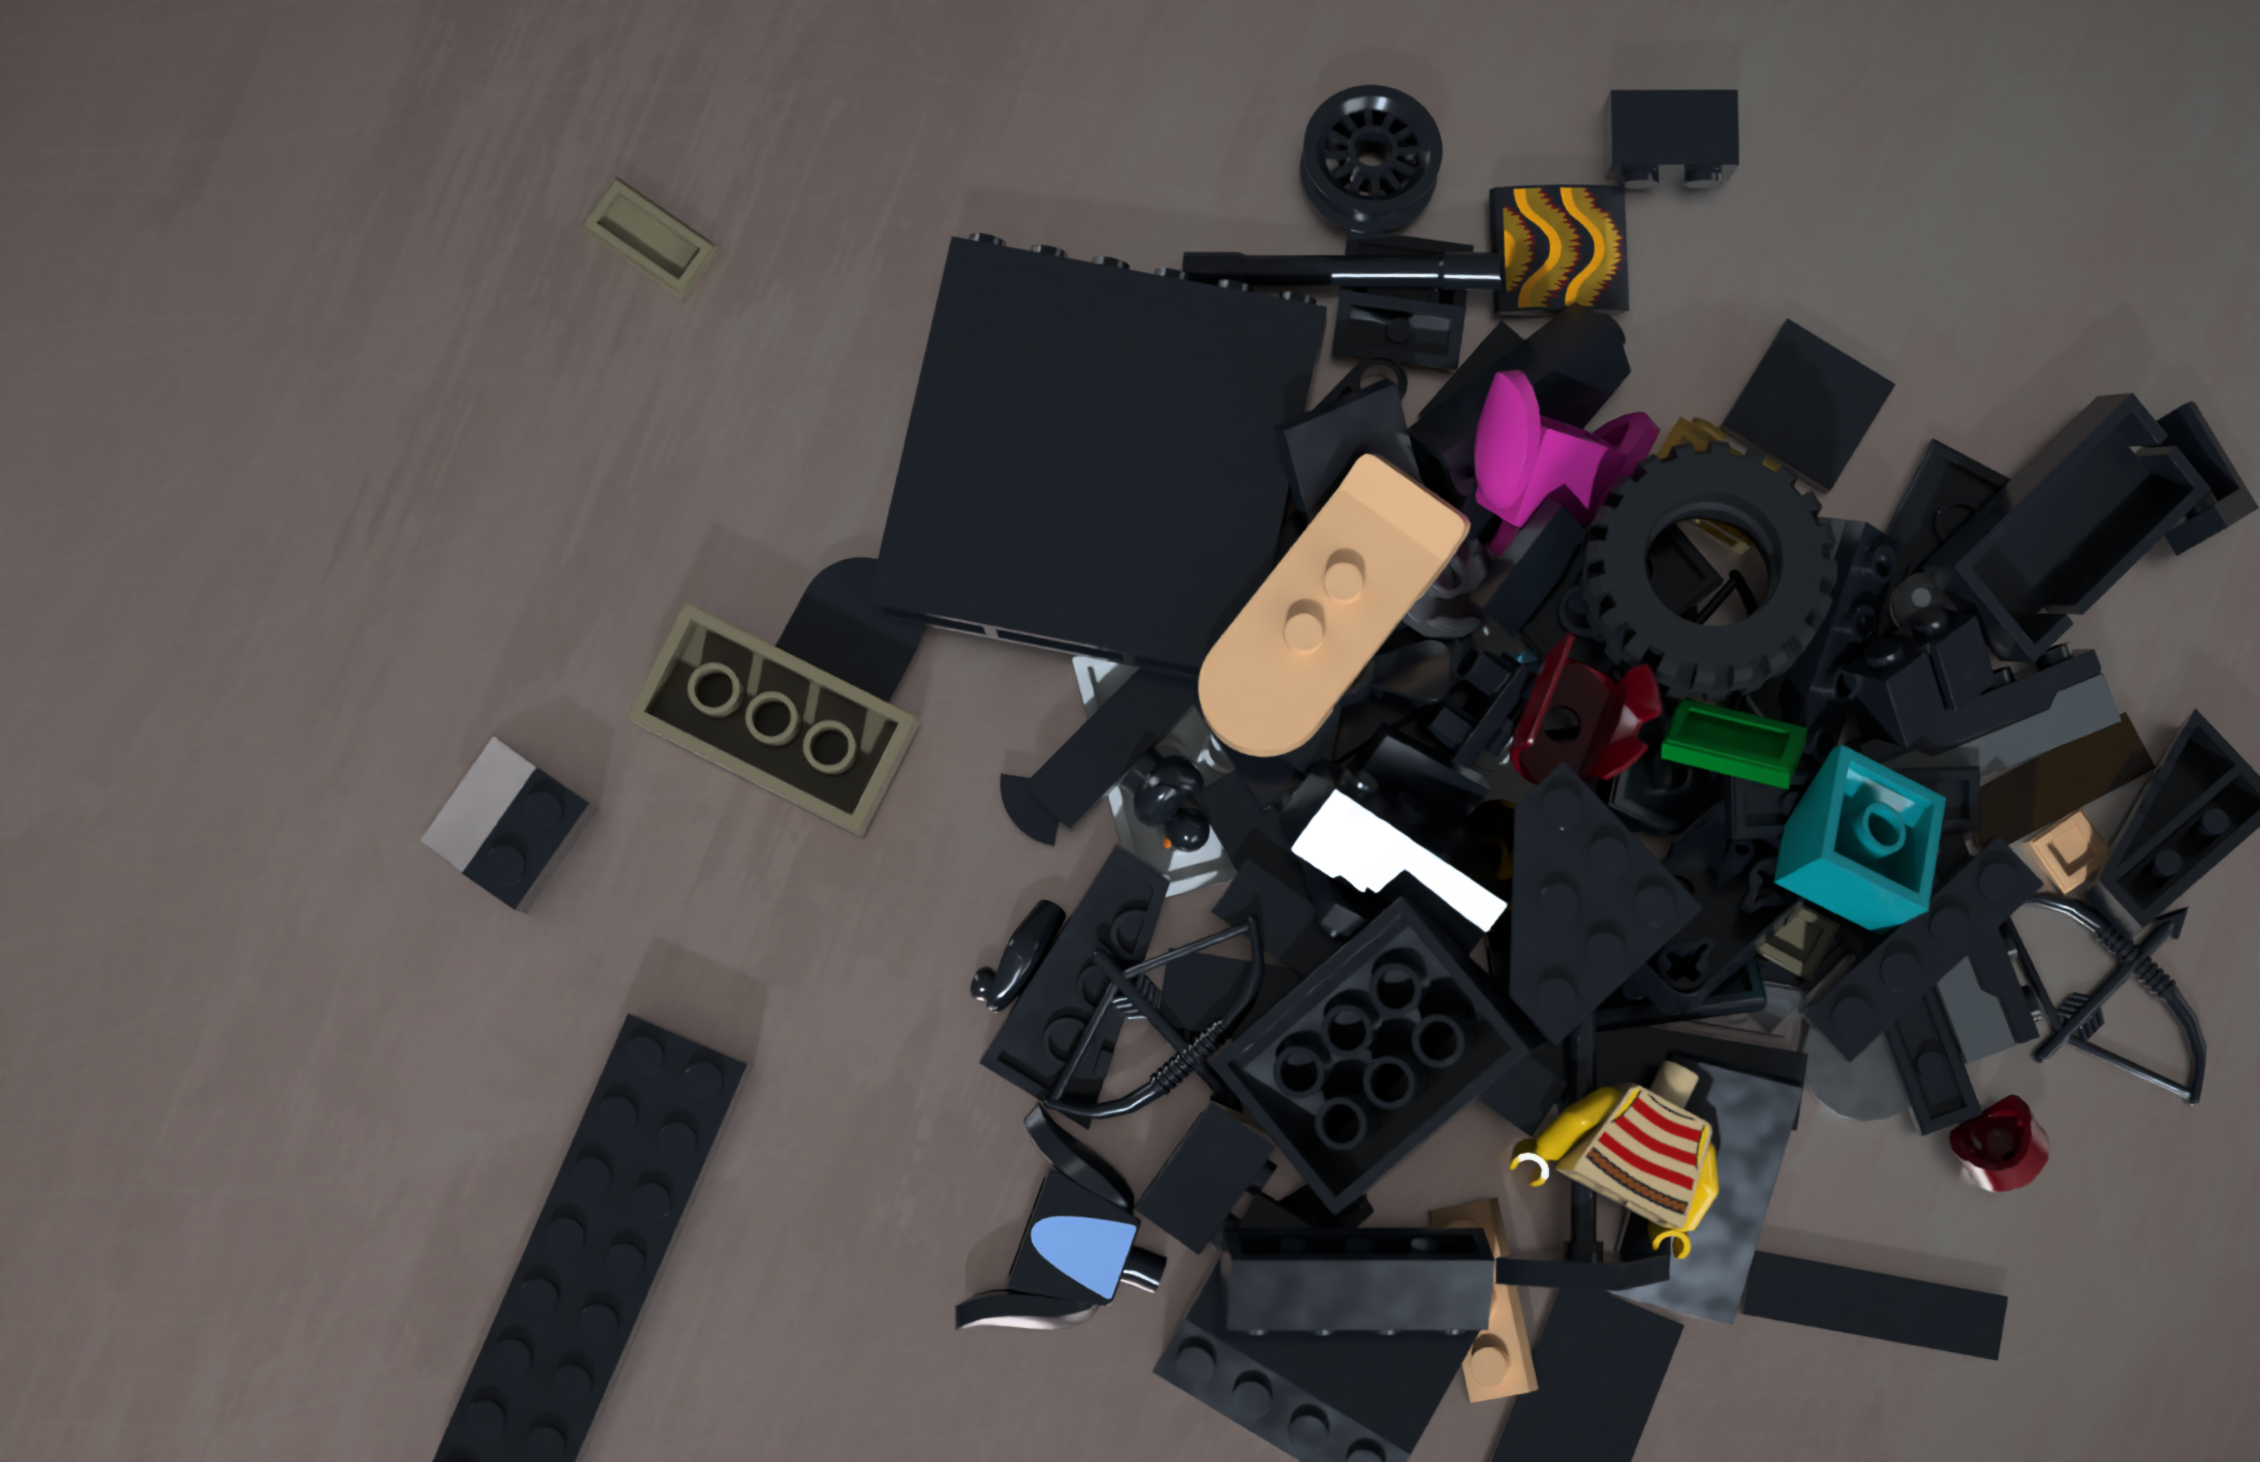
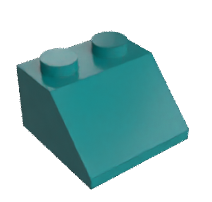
M1840 744L1832 749L1784 826L1774 883L1881 935L1928 911L1946 798Z

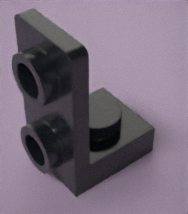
M2193 401L2181 405L2156 420L2168 437L2160 445L2147 446L2148 448L2177 446L2211 488L2182 517L2184 522L2164 535L2176 556L2226 529L2259 508L2196 403Z

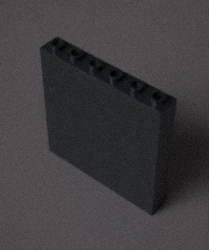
M972 233L969 235V239L951 236L868 600L875 616L1199 679L1203 662L1210 650L1276 568L1292 491L1274 426L1309 411L1327 326V306L1316 305L1317 301L1315 298L1299 292L1284 291L1279 294V297L1254 293L1252 286L1235 280H1219L1216 286L1194 282L1189 274L1171 268H1158L1154 274L1130 270L1128 263L1112 257L1097 256L1093 258L1092 262L1068 258V254L1065 251L1048 245H1033L1030 251L1007 247L1003 239L984 233Z

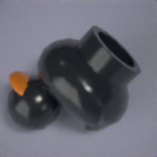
M1152 746L1130 769L1121 781L1120 786L1133 796L1131 802L1132 810L1139 822L1148 827L1165 826L1166 836L1163 842L1165 849L1173 847L1187 853L1198 851L1209 839L1210 826L1208 820L1198 810L1192 808L1182 809L1180 806L1191 792H1199L1203 789V776L1194 761L1189 757L1177 754L1166 757Z

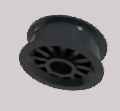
M1361 85L1347 88L1332 95L1314 112L1304 134L1303 150L1300 159V177L1307 198L1324 218L1350 231L1383 233L1406 225L1425 209L1435 191L1443 154L1442 140L1437 124L1421 103L1410 95L1391 87ZM1361 123V128H1358L1356 124ZM1373 123L1381 124V126L1373 125ZM1392 130L1397 131L1394 135L1391 132ZM1362 153H1374L1379 155L1385 163L1370 166L1362 163L1356 156ZM1348 183L1351 185L1349 190L1344 187ZM1383 190L1386 195L1381 196L1380 191ZM1360 192L1368 193V196L1361 195Z

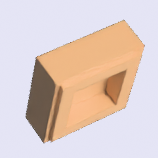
M2081 807L2059 818L2024 842L2060 895H2065L2096 874L2110 849Z

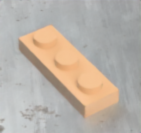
M1498 1197L1430 1211L1433 1228H1484L1495 1259L1488 1330H1481L1462 1363L1470 1403L1538 1390L1517 1285L1496 1284V1258L1510 1255Z

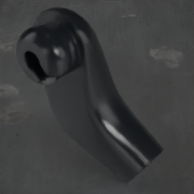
M1040 900L1010 936L997 972L988 966L977 970L970 986L972 997L978 1001L987 1002L986 1008L989 1011L999 1012L1005 1009L1024 989L1044 958L1066 918L1065 911L1051 901Z

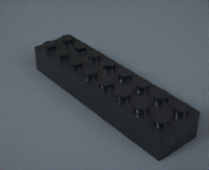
M627 1014L432 1462L583 1461L753 1069V1064L639 1015Z

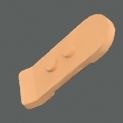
M1368 453L1358 458L1340 487L1220 637L1204 660L1199 676L1198 691L1204 718L1213 733L1232 749L1244 754L1261 757L1277 756L1291 752L1311 739L1333 712L1334 705L1416 600L1422 598L1447 566L1469 533L1471 523L1467 516L1383 456Z

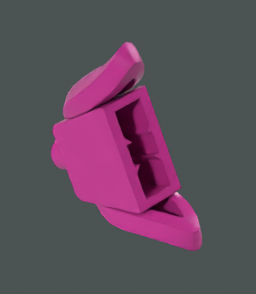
M1520 370L1497 372L1477 425L1473 447L1475 475L1478 483L1475 493L1477 503L1503 519L1489 549L1501 556L1547 497L1563 505L1582 527L1585 523L1593 520L1599 506H1602L1606 501L1611 487L1622 475L1626 477L1632 475L1636 464L1648 456L1658 437L1659 427L1647 413L1634 412L1613 419L1591 433L1586 429L1540 415L1533 387L1526 375Z

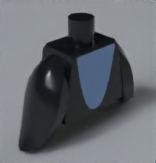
M1039 1102L1023 1119L1031 1143L1042 1157L1059 1172L1046 1168L1005 1281L1006 1286L1010 1289H998L979 1293L955 1306V1331L977 1326H1006L1034 1330L1069 1329L1089 1321L1100 1306L1111 1307L1120 1281L1151 1293L1156 1292L1161 1281L1167 1257L1134 1245L1141 1220L1134 1216L1135 1194L1125 1176L1105 1157L1058 1125Z

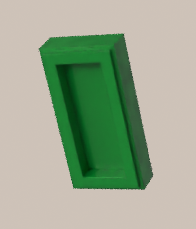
M1680 699L1662 742L1661 758L1789 789L1806 744L1807 728L1694 700Z

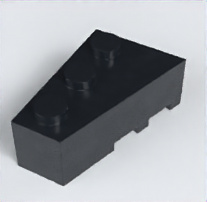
M2196 708L2177 729L2156 769L2111 845L2109 852L2083 894L2127 942L2260 828V776Z
M1322 757L1278 816L1291 851L1359 896L1366 887L1392 903L1405 895L1468 955L1508 905L1481 849L1482 839L1475 830L1458 819L1452 818L1447 823L1432 815L1420 800L1409 793L1400 791L1396 796L1380 788L1371 775L1355 765L1347 764L1345 768H1342Z

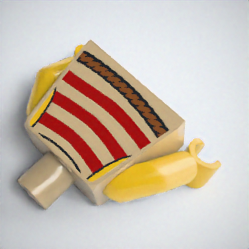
M1664 1060L1649 1090L1634 1083H1616L1613 1087H1600L1564 1109L1537 1135L1536 1139L1528 1138L1518 1142L1512 1150L1510 1170H1514L1521 1161L1526 1159L1538 1162L1540 1165L1530 1174L1529 1185L1540 1186L1548 1178L1550 1159L1559 1160L1555 1170L1650 1220L1648 1234L1653 1251L1658 1249L1659 1243L1664 1238L1675 1236L1672 1243L1674 1257L1678 1259L1685 1258L1691 1249L1688 1231L1697 1228L1719 1193L1716 1148L1710 1141L1712 1126L1684 1110L1699 1077L1678 1064Z

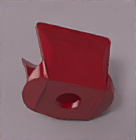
M1568 632L1543 661L1515 730L1511 746L1508 748L1509 760L1514 770L1525 780L1538 786L1563 761L1584 782L1593 777L1607 780L1627 769L1648 748V744L1638 739L1640 727L1644 722L1661 714L1659 685L1648 664L1629 669L1620 682L1617 683L1601 670L1567 657L1575 638L1574 633ZM1564 708L1572 712L1578 719L1579 732L1573 741L1562 744L1548 737L1543 723L1545 715L1550 710Z

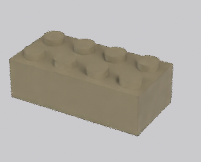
M687 602L683 605L627 715V718L636 725L863 837L920 725L917 717Z

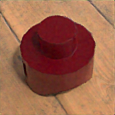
M2011 1094L1983 1110L1982 1115L1968 1119L1950 1131L1949 1140L1953 1152L1965 1166L1971 1179L1980 1188L1989 1191H2011L2027 1186L2041 1172L2049 1158L2050 1143L2047 1133L2037 1122L2028 1104L2017 1095Z

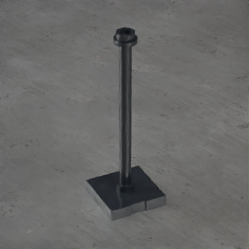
M1597 1008L1570 1032V1106L1597 1090ZM1570 1178V1240L1563 1241V1248L1550 1247L1521 1254L1497 1257L1496 1284L1618 1292L1670 1280V1254L1603 1250V1241L1596 1240L1597 1192Z

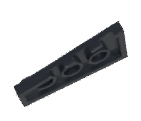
M1115 844L980 1057L979 1063L1042 1102L1045 1097L1051 1096L1111 982L1091 958L1092 951L1096 948L1104 949L1122 970L1142 963L1145 960L1170 884V876L1118 844ZM1137 976L1131 978L1134 983H1136ZM1118 989L1116 995H1122L1123 993ZM1113 1002L1108 1008L1061 1098L1062 1100L1086 1105L1097 1104L1125 1019V1015L1120 1012ZM1060 1112L1089 1130L1092 1118Z

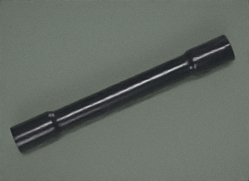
M1184 252L1182 271L1189 274L1194 282L1215 286L1219 280H1235L1252 287H1438L1443 290H1500L1501 252H1444L1440 255H1246L1241 252Z

